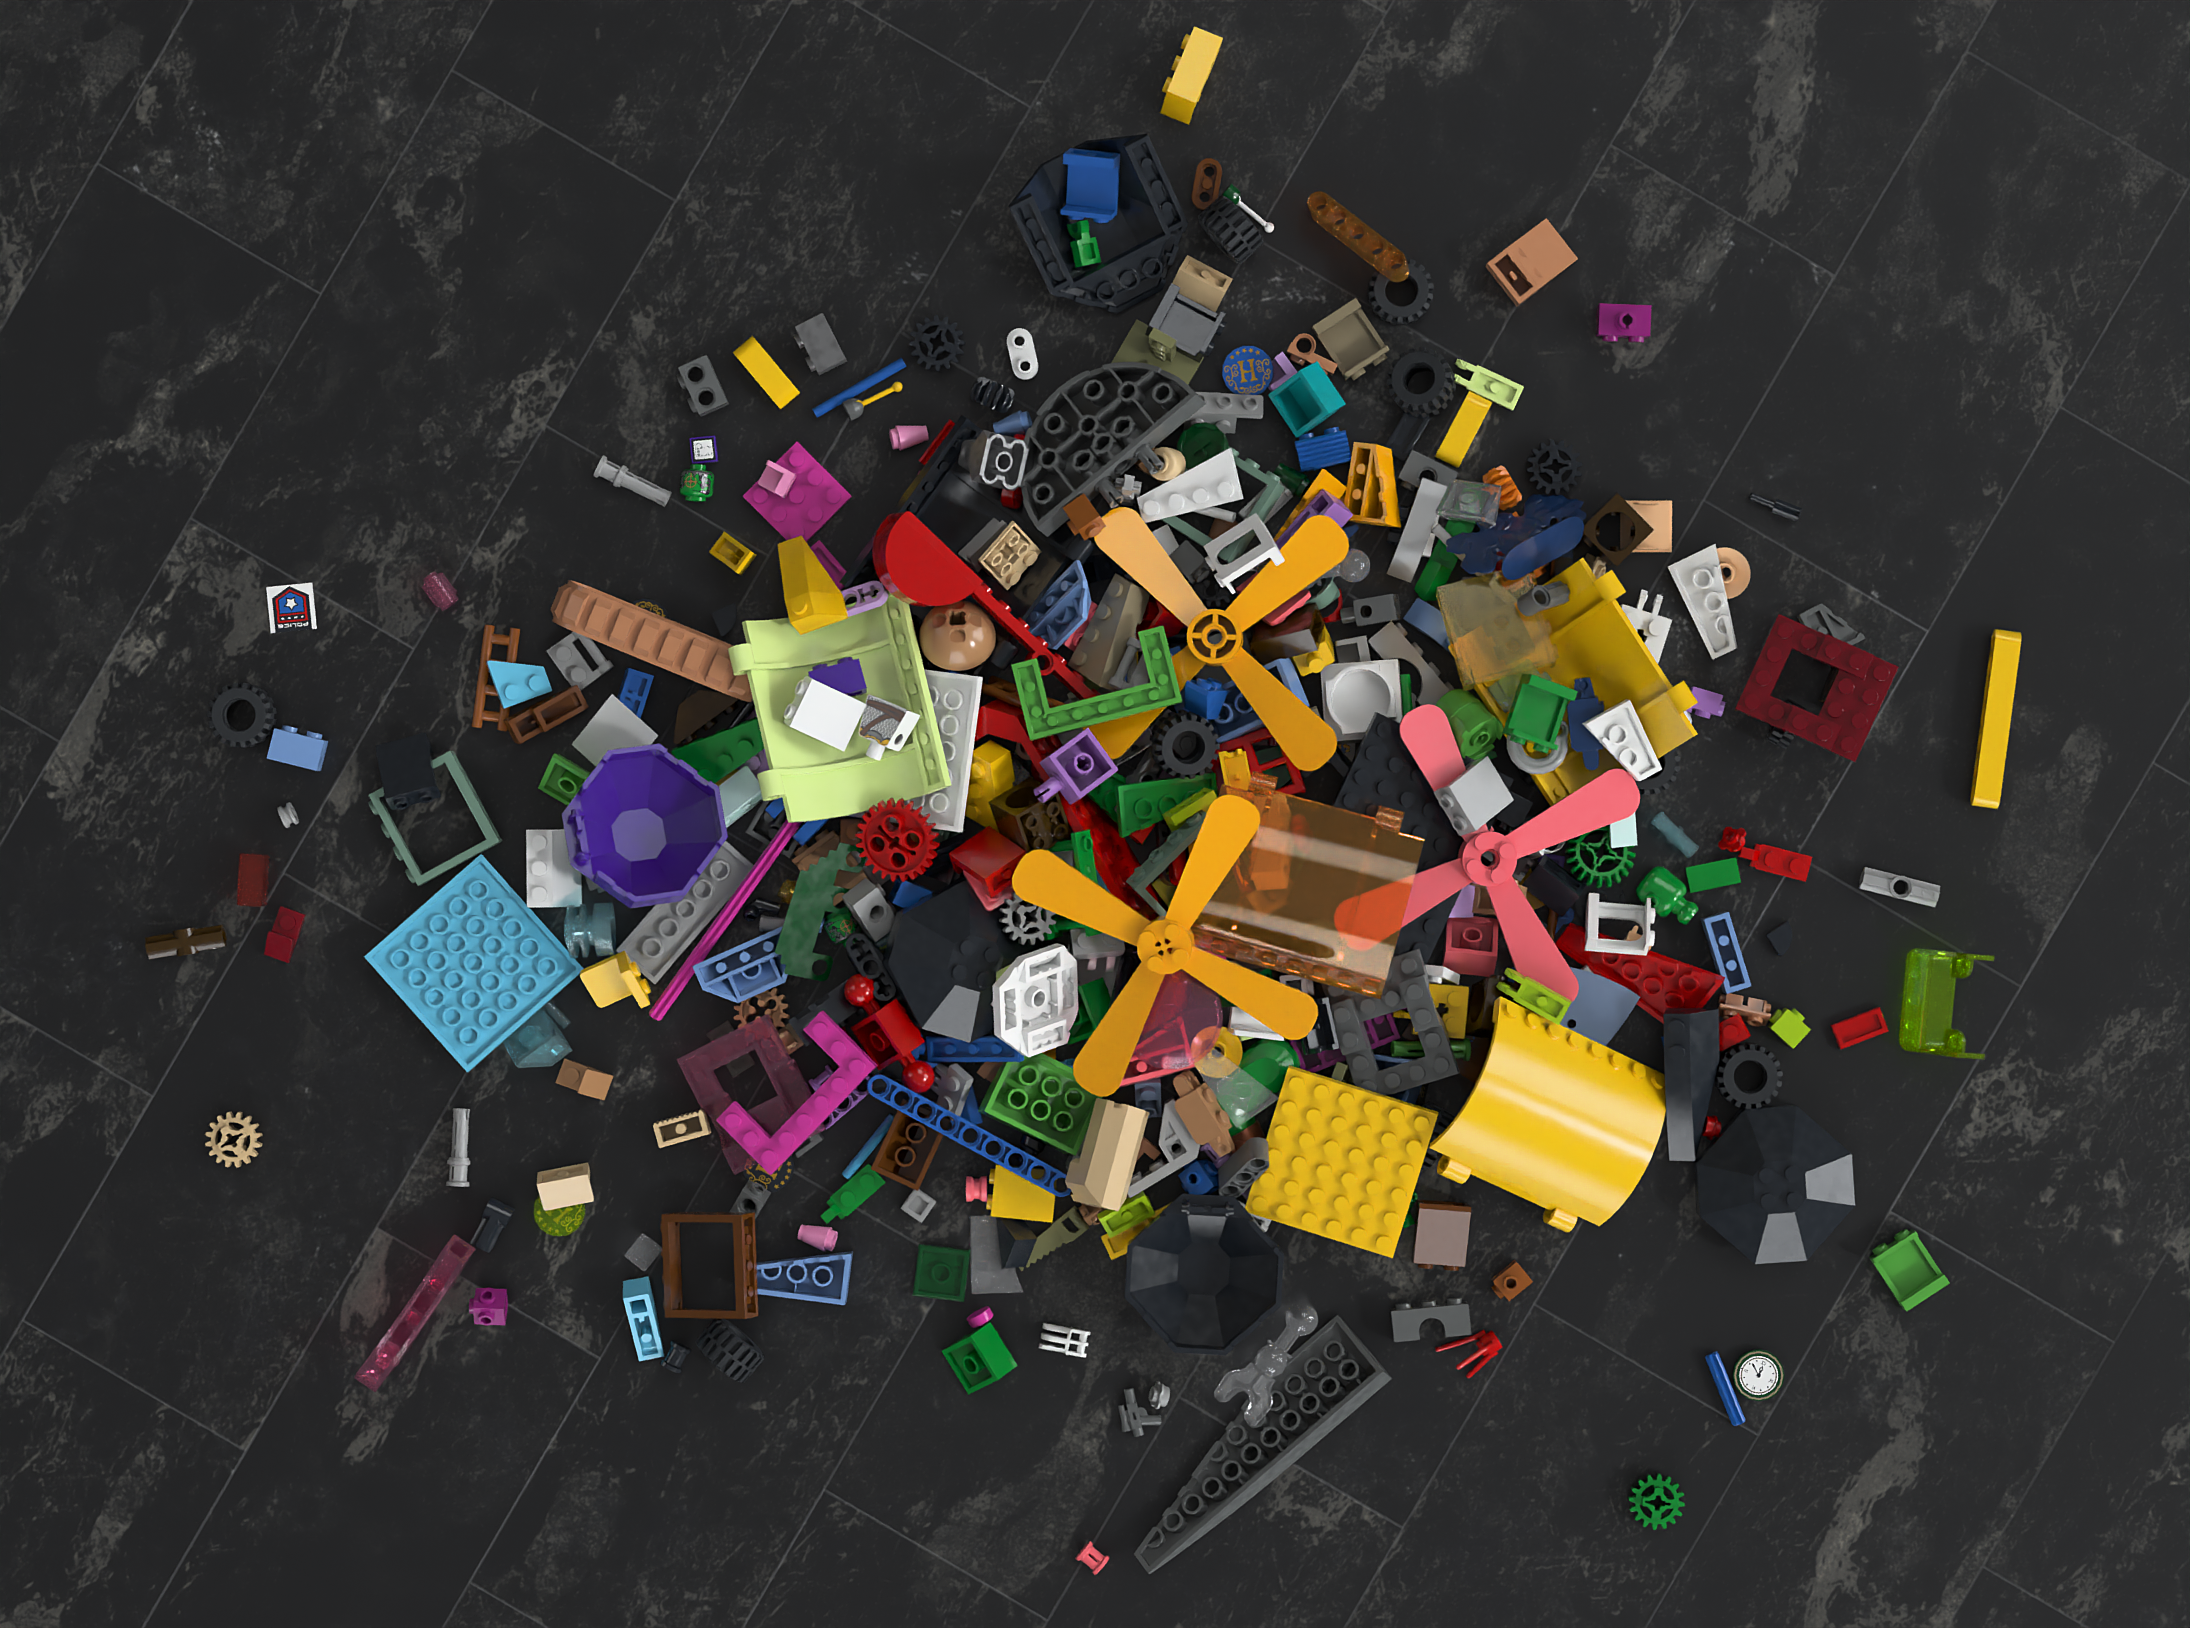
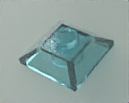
M543 1007L503 1041L504 1046L518 1068L553 1066L572 1051L566 1038Z

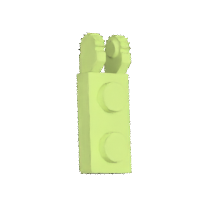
M1456 360L1455 365L1463 370L1472 372L1473 375L1470 381L1454 374L1455 383L1467 387L1466 390H1470L1509 410H1514L1524 388L1522 385L1479 365L1474 366L1463 360Z

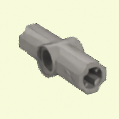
M1868 867L1863 868L1859 880V889L1930 907L1936 906L1940 894V885ZM1897 880H1902L1905 883V891L1898 895L1895 893L1893 886Z

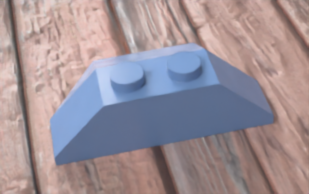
M1075 560L1050 586L1025 620L1030 626L1028 631L1035 637L1038 635L1043 638L1049 645L1047 648L1057 650L1087 620L1092 601L1087 579L1079 560Z
M782 927L692 966L702 990L740 1003L785 983L788 976L784 972L786 965L780 962L782 956L775 953Z

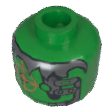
M690 464V469H685L681 472L680 494L685 496L687 501L706 502V498L711 497L713 494L714 474L706 470V465Z
M850 910L847 914L831 913L826 916L827 921L824 923V928L834 945L842 943L845 947L846 941L851 935L860 934L862 931Z

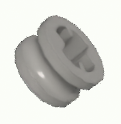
M290 802L286 803L284 808L282 806L277 807L279 816L286 828H289L291 823H299L296 811Z

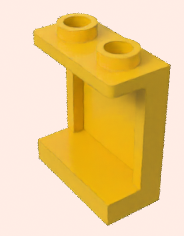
M997 1163L995 1169H990L989 1184H994L993 1195L988 1194L986 1209L991 1210V1216L1053 1222L1054 1194ZM1032 1168L1031 1176L1034 1179H1039L1044 1175V1169ZM1057 1179L1054 1181V1189H1055V1190H1056Z

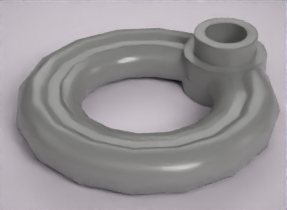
M1563 720L1561 722V734L1556 737L1554 743L1559 745L1558 750H1551L1542 759L1529 757L1524 752L1522 745L1510 741L1511 736L1508 735L1507 750L1511 760L1519 769L1530 774H1545L1555 770L1563 762L1568 751L1567 735L1569 727L1567 723Z

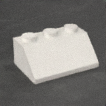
M564 829L526 830L527 907L582 906V873L570 865Z

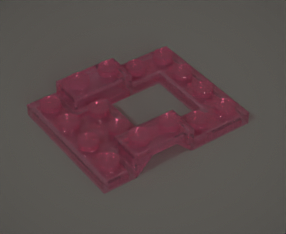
M769 1014L677 1059L700 1107L711 1118L720 1136L722 1151L734 1175L758 1164V1162L716 1121L733 1102L728 1092L724 1093L713 1070L754 1049L756 1050L778 1096L746 1112L771 1137L812 1096L795 1060H791ZM822 1123L808 1138L826 1130L824 1124Z

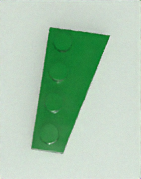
M754 717L739 723L737 726L720 730L716 734L694 740L690 744L673 748L671 752L676 759L683 760L697 770L698 775L708 782L712 781L715 784L764 749L758 718Z
M1207 772L1202 776L1195 774L1193 779H1189L1187 776L1185 779L1171 777L1114 785L1119 837H1126L1131 835L1132 832L1140 829L1143 830L1154 823L1164 820L1163 813L1203 788L1212 789L1217 795L1216 773Z

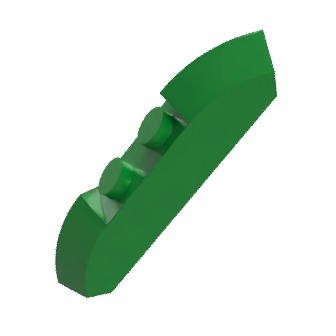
M1482 483L1466 484L1444 527L1452 537L1462 532H1472L1475 522L1489 497ZM1438 539L1414 588L1423 601L1438 600L1458 560L1454 553L1446 551L1447 546L1440 539Z

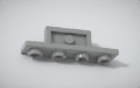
M1196 392L1206 404L1183 423V431L1188 430L1195 423L1207 422L1216 425L1224 434H1235L1237 418H1263V396Z

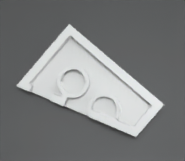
M1626 699L1582 723L1636 781H1642L1662 770L1630 700Z

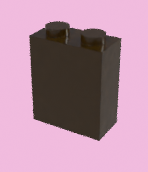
M1312 603L1295 609L1282 623L1275 626H1270L1263 620H1259L1256 623V627L1253 629V638L1250 641V650L1253 656H1257L1260 664L1318 651L1325 623L1317 604Z

